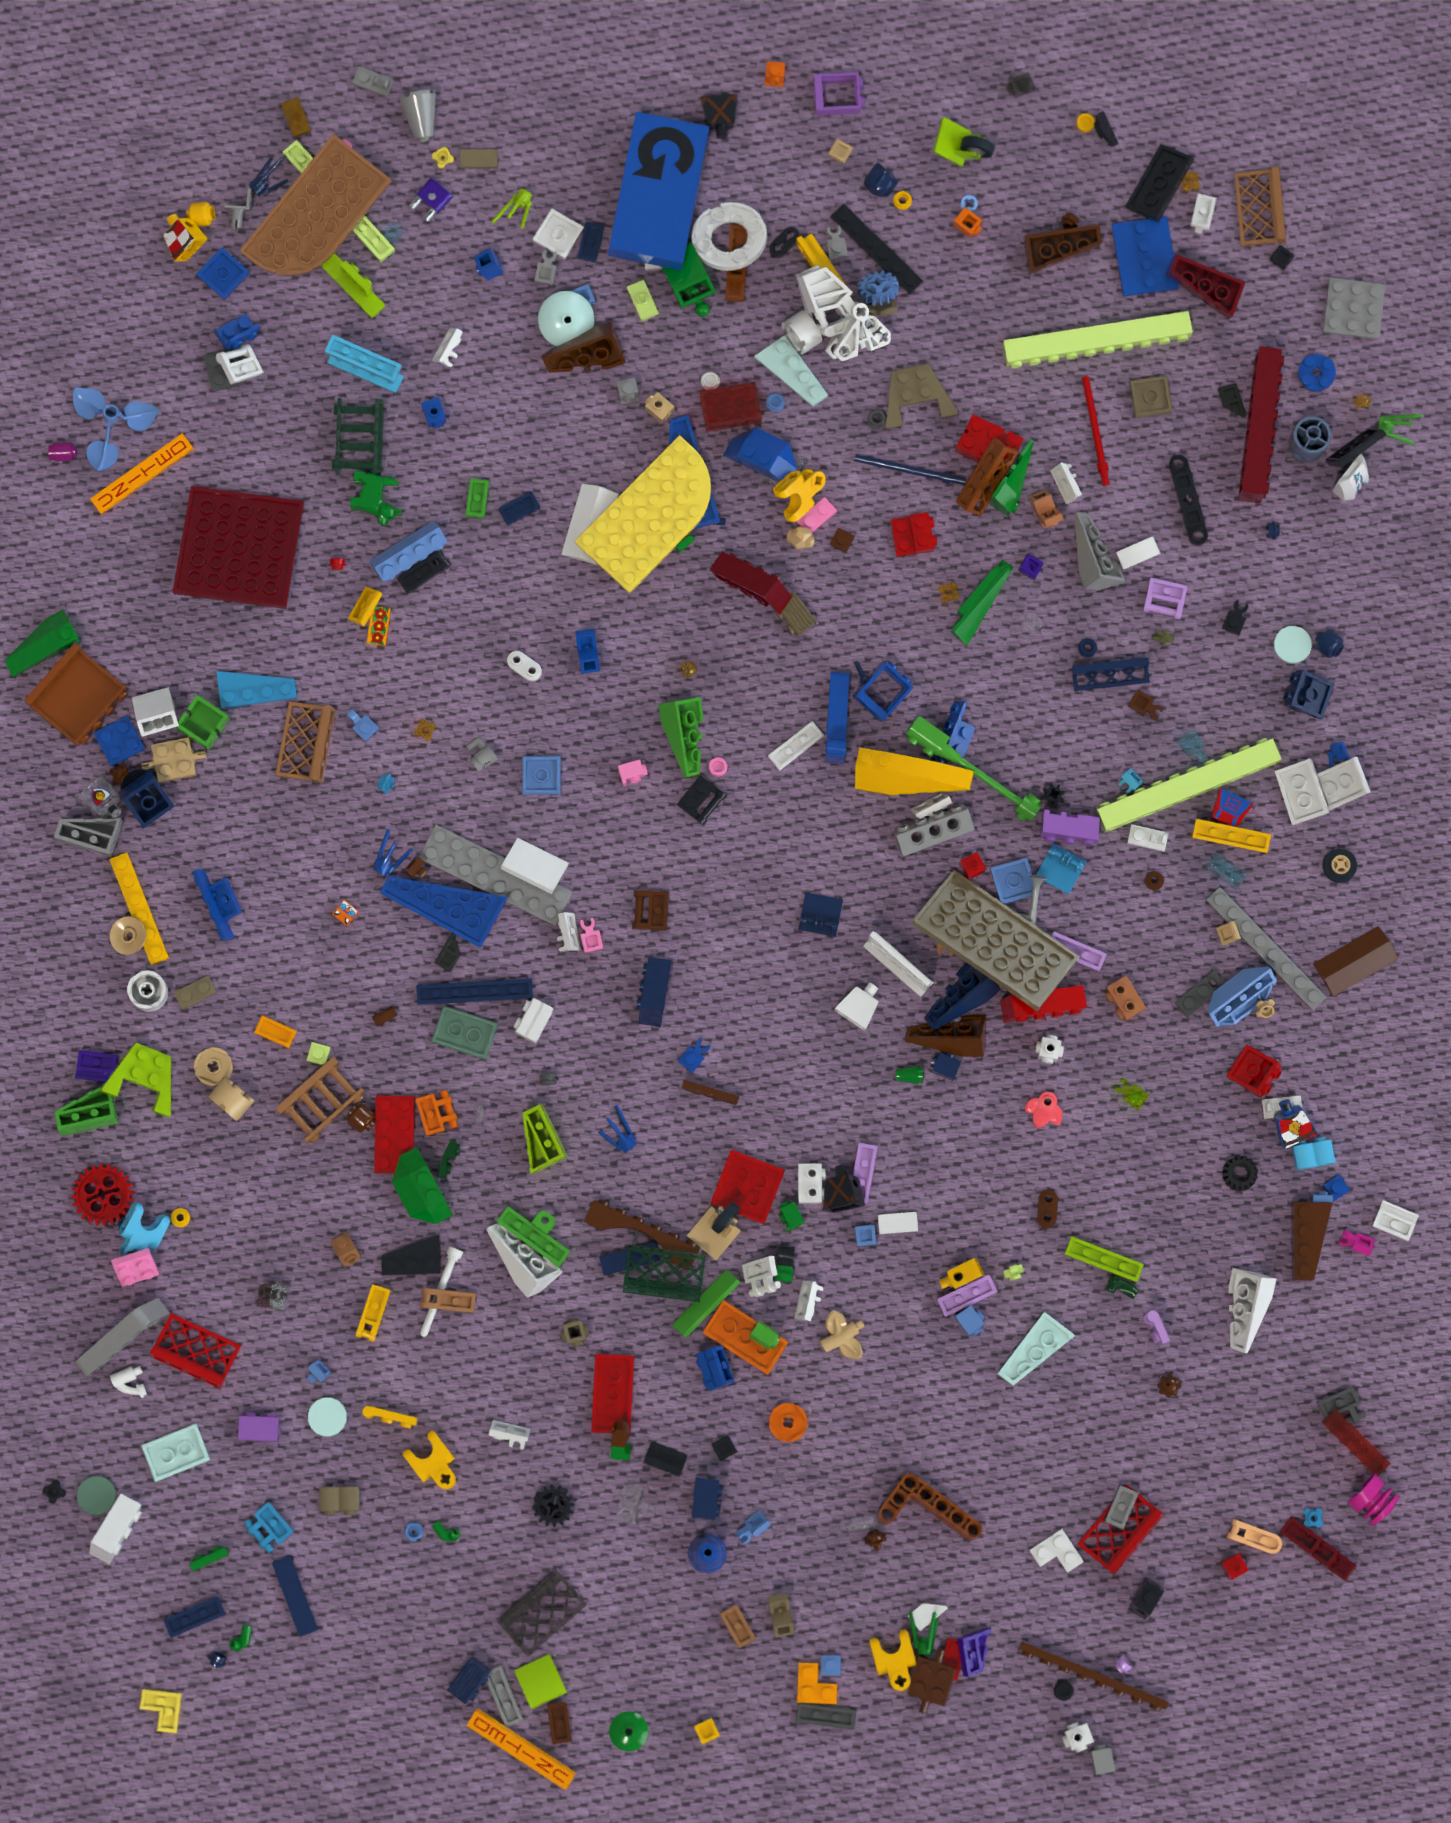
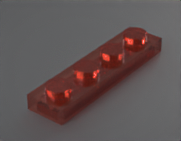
M1336 1409L1322 1421L1373 1474L1379 1476L1391 1464Z

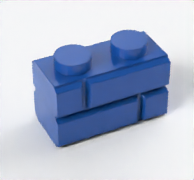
M723 1345L696 1354L697 1366L702 1371L703 1384L707 1387L708 1391L735 1383Z

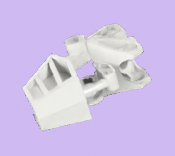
M816 265L796 274L805 311L814 313L821 325V334L831 337L825 352L832 359L838 358L840 361H845L858 356V347L861 349L866 347L868 351H872L890 343V331L876 317L869 315L867 305L854 302L851 299L850 295L853 292L828 268H820ZM835 308L837 314L841 317L838 321L828 324L824 311ZM885 333V335H884L885 340L883 341V340H881V339H882V335ZM834 344H837V345H836V348H835V350L833 351V354H832V352H831V347H832Z

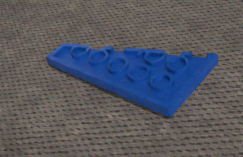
M392 876L387 878L380 891L384 896L480 948L483 946L509 898Z

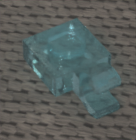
M1194 730L1178 740L1179 745L1188 757L1194 754L1200 765L1207 762L1208 758L1201 750L1205 744Z

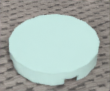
M1288 626L1281 629L1274 640V651L1277 657L1289 664H1297L1304 661L1312 648L1309 634L1303 628L1297 626Z
M333 1398L317 1400L308 1412L310 1427L322 1436L338 1434L344 1428L347 1421V1412L344 1406Z

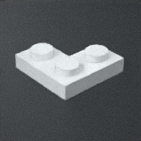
M1063 1529L1029 1550L1040 1567L1057 1557L1067 1573L1084 1562Z

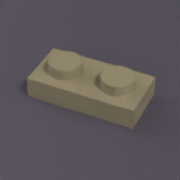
M209 976L174 992L182 1010L217 993Z

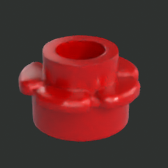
M330 558L328 566H332V570H343V566H347V564H345V558Z

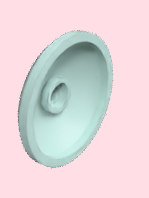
M571 291L557 292L549 296L540 307L538 314L539 329L548 342L559 347L594 327L593 309L589 302L578 293ZM566 316L571 318L570 323H565L564 318Z

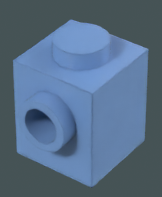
M971 1305L954 1317L967 1336L972 1334L975 1337L983 1331L981 1327L984 1325L983 1320L985 1318L979 1310L975 1311Z

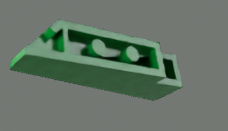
M1003 559L991 570L957 612L961 619L953 627L951 634L966 646L1013 569Z

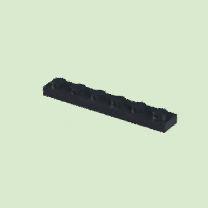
M845 204L831 215L830 218L838 226L840 225L841 229L885 272H890L891 276H896L898 284L909 295L923 283V280Z

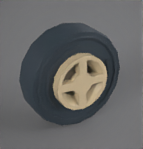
M1338 848L1332 850L1323 860L1324 874L1333 882H1347L1357 871L1356 858L1346 849Z

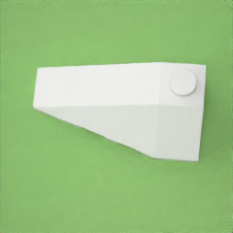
M497 1223L487 1228V1232L514 1283L527 1298L540 1293L561 1275L562 1270L544 1256L540 1257L533 1252L534 1249L527 1244H522L518 1237Z
M1232 1269L1229 1293H1233L1234 1305H1229V1312L1233 1311L1234 1322L1230 1324V1348L1248 1353L1273 1297L1276 1278L1247 1270Z

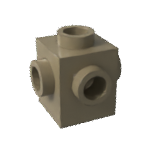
M577 1318L567 1320L566 1324L563 1325L564 1330L560 1331L563 1342L567 1341V1344L572 1345L573 1348L584 1345L583 1341H587L586 1336L589 1335L587 1324L583 1325L582 1320L578 1321ZM573 1330H577L579 1332V1335L577 1337H573L571 1335V1332Z

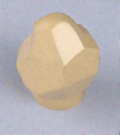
M805 527L792 528L787 534V542L791 543L797 550L811 548L815 543L811 530Z

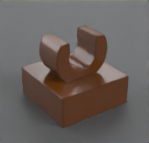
M416 856L403 870L411 877L417 874L420 878H424L428 873L421 867L425 862Z

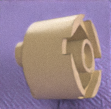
M225 1076L208 1097L233 1119L238 1121L255 1101L236 1084L232 1087L234 1083Z

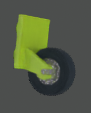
M942 117L933 152L962 167L965 159L979 160L980 158L992 157L994 144L986 140L985 137L972 134L966 128Z

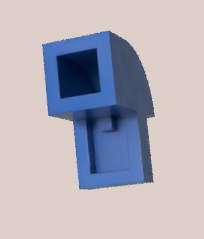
M594 628L575 631L581 674L600 671Z

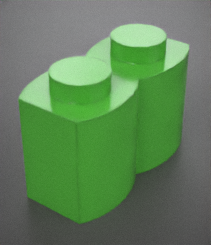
M761 1321L757 1323L749 1336V1339L768 1351L770 1348L774 1350L780 1341L779 1333Z

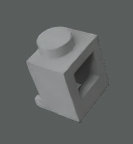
M635 378L616 382L621 405L639 401Z

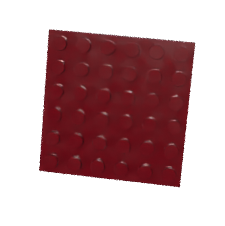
M191 486L173 594L287 609L304 501Z

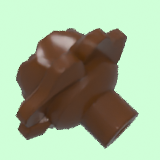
M122 762L109 770V774L113 776L112 781L118 786L129 773L128 766Z
M1168 1374L1167 1378L1162 1376L1161 1381L1157 1385L1160 1389L1159 1393L1166 1395L1167 1398H1171L1172 1395L1177 1396L1178 1390L1181 1388V1384L1178 1383L1179 1378L1173 1377L1171 1374Z
M878 1529L869 1531L868 1535L864 1537L865 1545L874 1546V1550H880L882 1548L881 1544L887 1540L886 1533H882Z

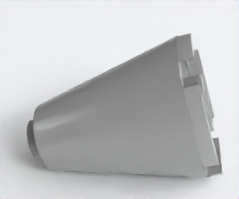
M430 90L409 92L410 96L406 97L404 94L399 95L400 104L415 140H419V143L429 142L430 138L434 135L435 90L431 92Z

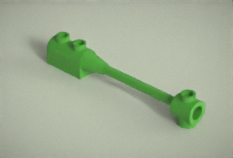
M917 715L905 734L908 736L906 740L915 746L917 743L924 747L922 751L929 756L935 754L954 763L956 762L965 769L974 771L973 775L1017 805L1015 808L1017 812L1016 817L1022 821H1031L1041 808L1040 803L1042 801L1029 793L1024 795L1022 799L962 758L958 752L947 744L950 737L919 715Z

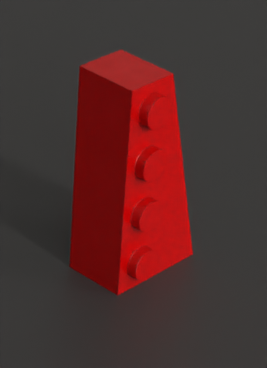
M1083 985L1055 989L1038 1012L1013 994L1000 1000L1004 1023H1020L1028 1019L1041 1020L1045 1019L1046 1016L1057 1018L1062 1017L1064 1013L1078 1015L1087 1008Z

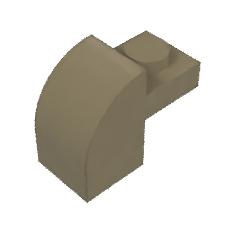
M777 1593L768 1596L775 1638L794 1634L787 1593Z

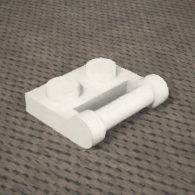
M249 344L242 345L241 348L216 354V360L222 365L231 385L257 377L263 373ZM246 356V359L234 363L229 361V359Z

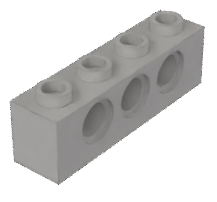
M958 804L952 806L951 810L945 812L938 811L932 817L919 818L913 824L900 825L893 833L900 853L906 856L975 829L968 808L965 805ZM954 818V824L947 826L948 820ZM937 825L935 832H929L931 826ZM914 832H919L918 838L911 839Z

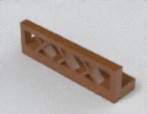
M993 437L957 498L956 503L965 511L981 516L1019 451L1006 446L999 439ZM1010 452L1009 457L1003 460L1006 453ZM1000 469L999 474L994 476L995 471ZM991 485L990 489L984 493L985 488ZM981 501V504L978 507V509H975L974 507L977 504V502Z

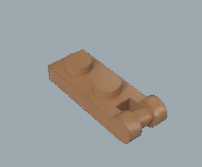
M422 1287L421 1293L423 1298L420 1301L419 1307L474 1313L476 1293ZM431 1295H436L435 1302H430Z

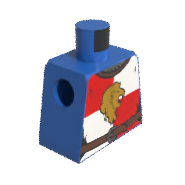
M1289 1099L1279 1103L1282 1112L1275 1114L1274 1120L1279 1143L1284 1149L1318 1135L1306 1113L1299 1105L1292 1107Z

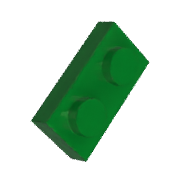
M218 1546L210 1550L211 1554L205 1557L201 1554L192 1558L193 1562L189 1564L191 1570L196 1571L230 1555L227 1548Z

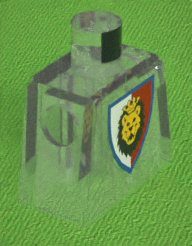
M103 773L76 797L85 809L99 818L106 819L109 816L117 818L121 814L119 806L122 805L123 800Z

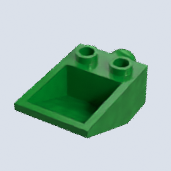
M689 243L686 246L682 271L666 267L661 268L680 309L682 310L696 304V315L706 317L710 312V308L702 300L715 295L716 291L692 243ZM699 287H705L706 292H699ZM683 294H687L689 296V299L687 301H684L682 299Z

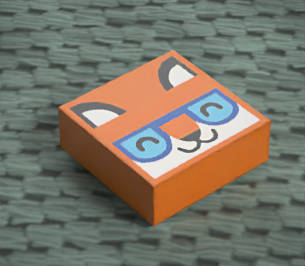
M343 900L332 915L345 926H348L359 911L346 900Z

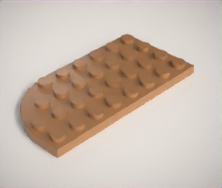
M332 134L240 249V252L260 268L274 274L293 276L313 271L332 257L392 180L336 135Z

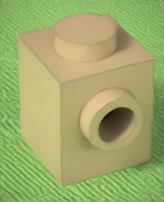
M658 392L654 396L650 395L645 401V411L661 424L675 411V406Z

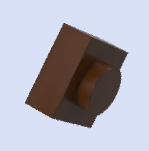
M838 527L830 542V546L847 553L855 536Z

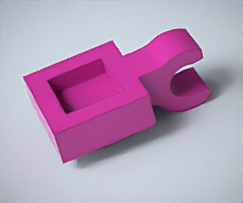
M1347 1230L1343 1231L1342 1237L1344 1238L1340 1237L1339 1245L1344 1247L1352 1245V1250L1370 1256L1375 1239L1358 1232L1354 1235Z

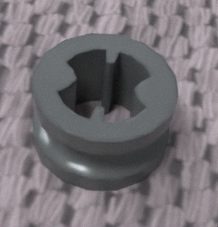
M556 1074L539 1075V1078L542 1079L540 1085L557 1084V1081H555Z

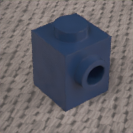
M944 1052V1054L940 1053L938 1057L934 1056L930 1067L933 1068L932 1073L954 1081L961 1061L954 1059L955 1056L953 1054Z

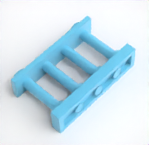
M333 334L324 351L325 354L330 355L327 364L391 392L397 393L404 378L403 375L399 374L402 368L401 364Z

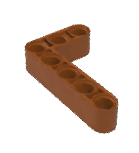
M906 1474L899 1481L878 1510L876 1516L880 1524H890L911 1498L968 1541L976 1540L982 1533V1526L978 1521L914 1474ZM906 1479L911 1480L913 1488H907L904 1481ZM921 1491H926L929 1494L928 1500L921 1498ZM894 1495H899L902 1498L901 1504L894 1502ZM936 1503H942L945 1506V1511H938ZM882 1511H889L891 1519L883 1518ZM952 1515H958L961 1522L959 1524L954 1523ZM969 1526H973L976 1529V1535L968 1533Z

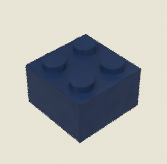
M150 771L118 792L143 829L175 807Z
M695 1479L691 1518L715 1521V1517L720 1516L721 1504H717V1498L722 1496L723 1485L719 1484V1480Z

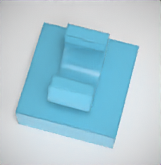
M1131 768L1121 776L1123 780L1119 782V786L1127 783L1129 788L1126 790V793H1129L1139 788L1144 781Z

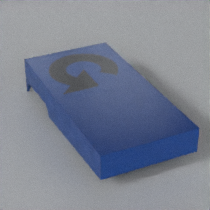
M636 112L608 256L682 271L709 126Z

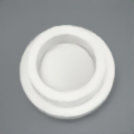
M707 372L701 378L702 387L708 391L717 389L720 384V379L714 372Z

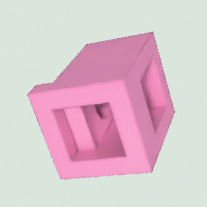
M640 760L618 765L623 787L627 786L629 781L631 784L640 782L641 778L648 775L645 764L641 765Z

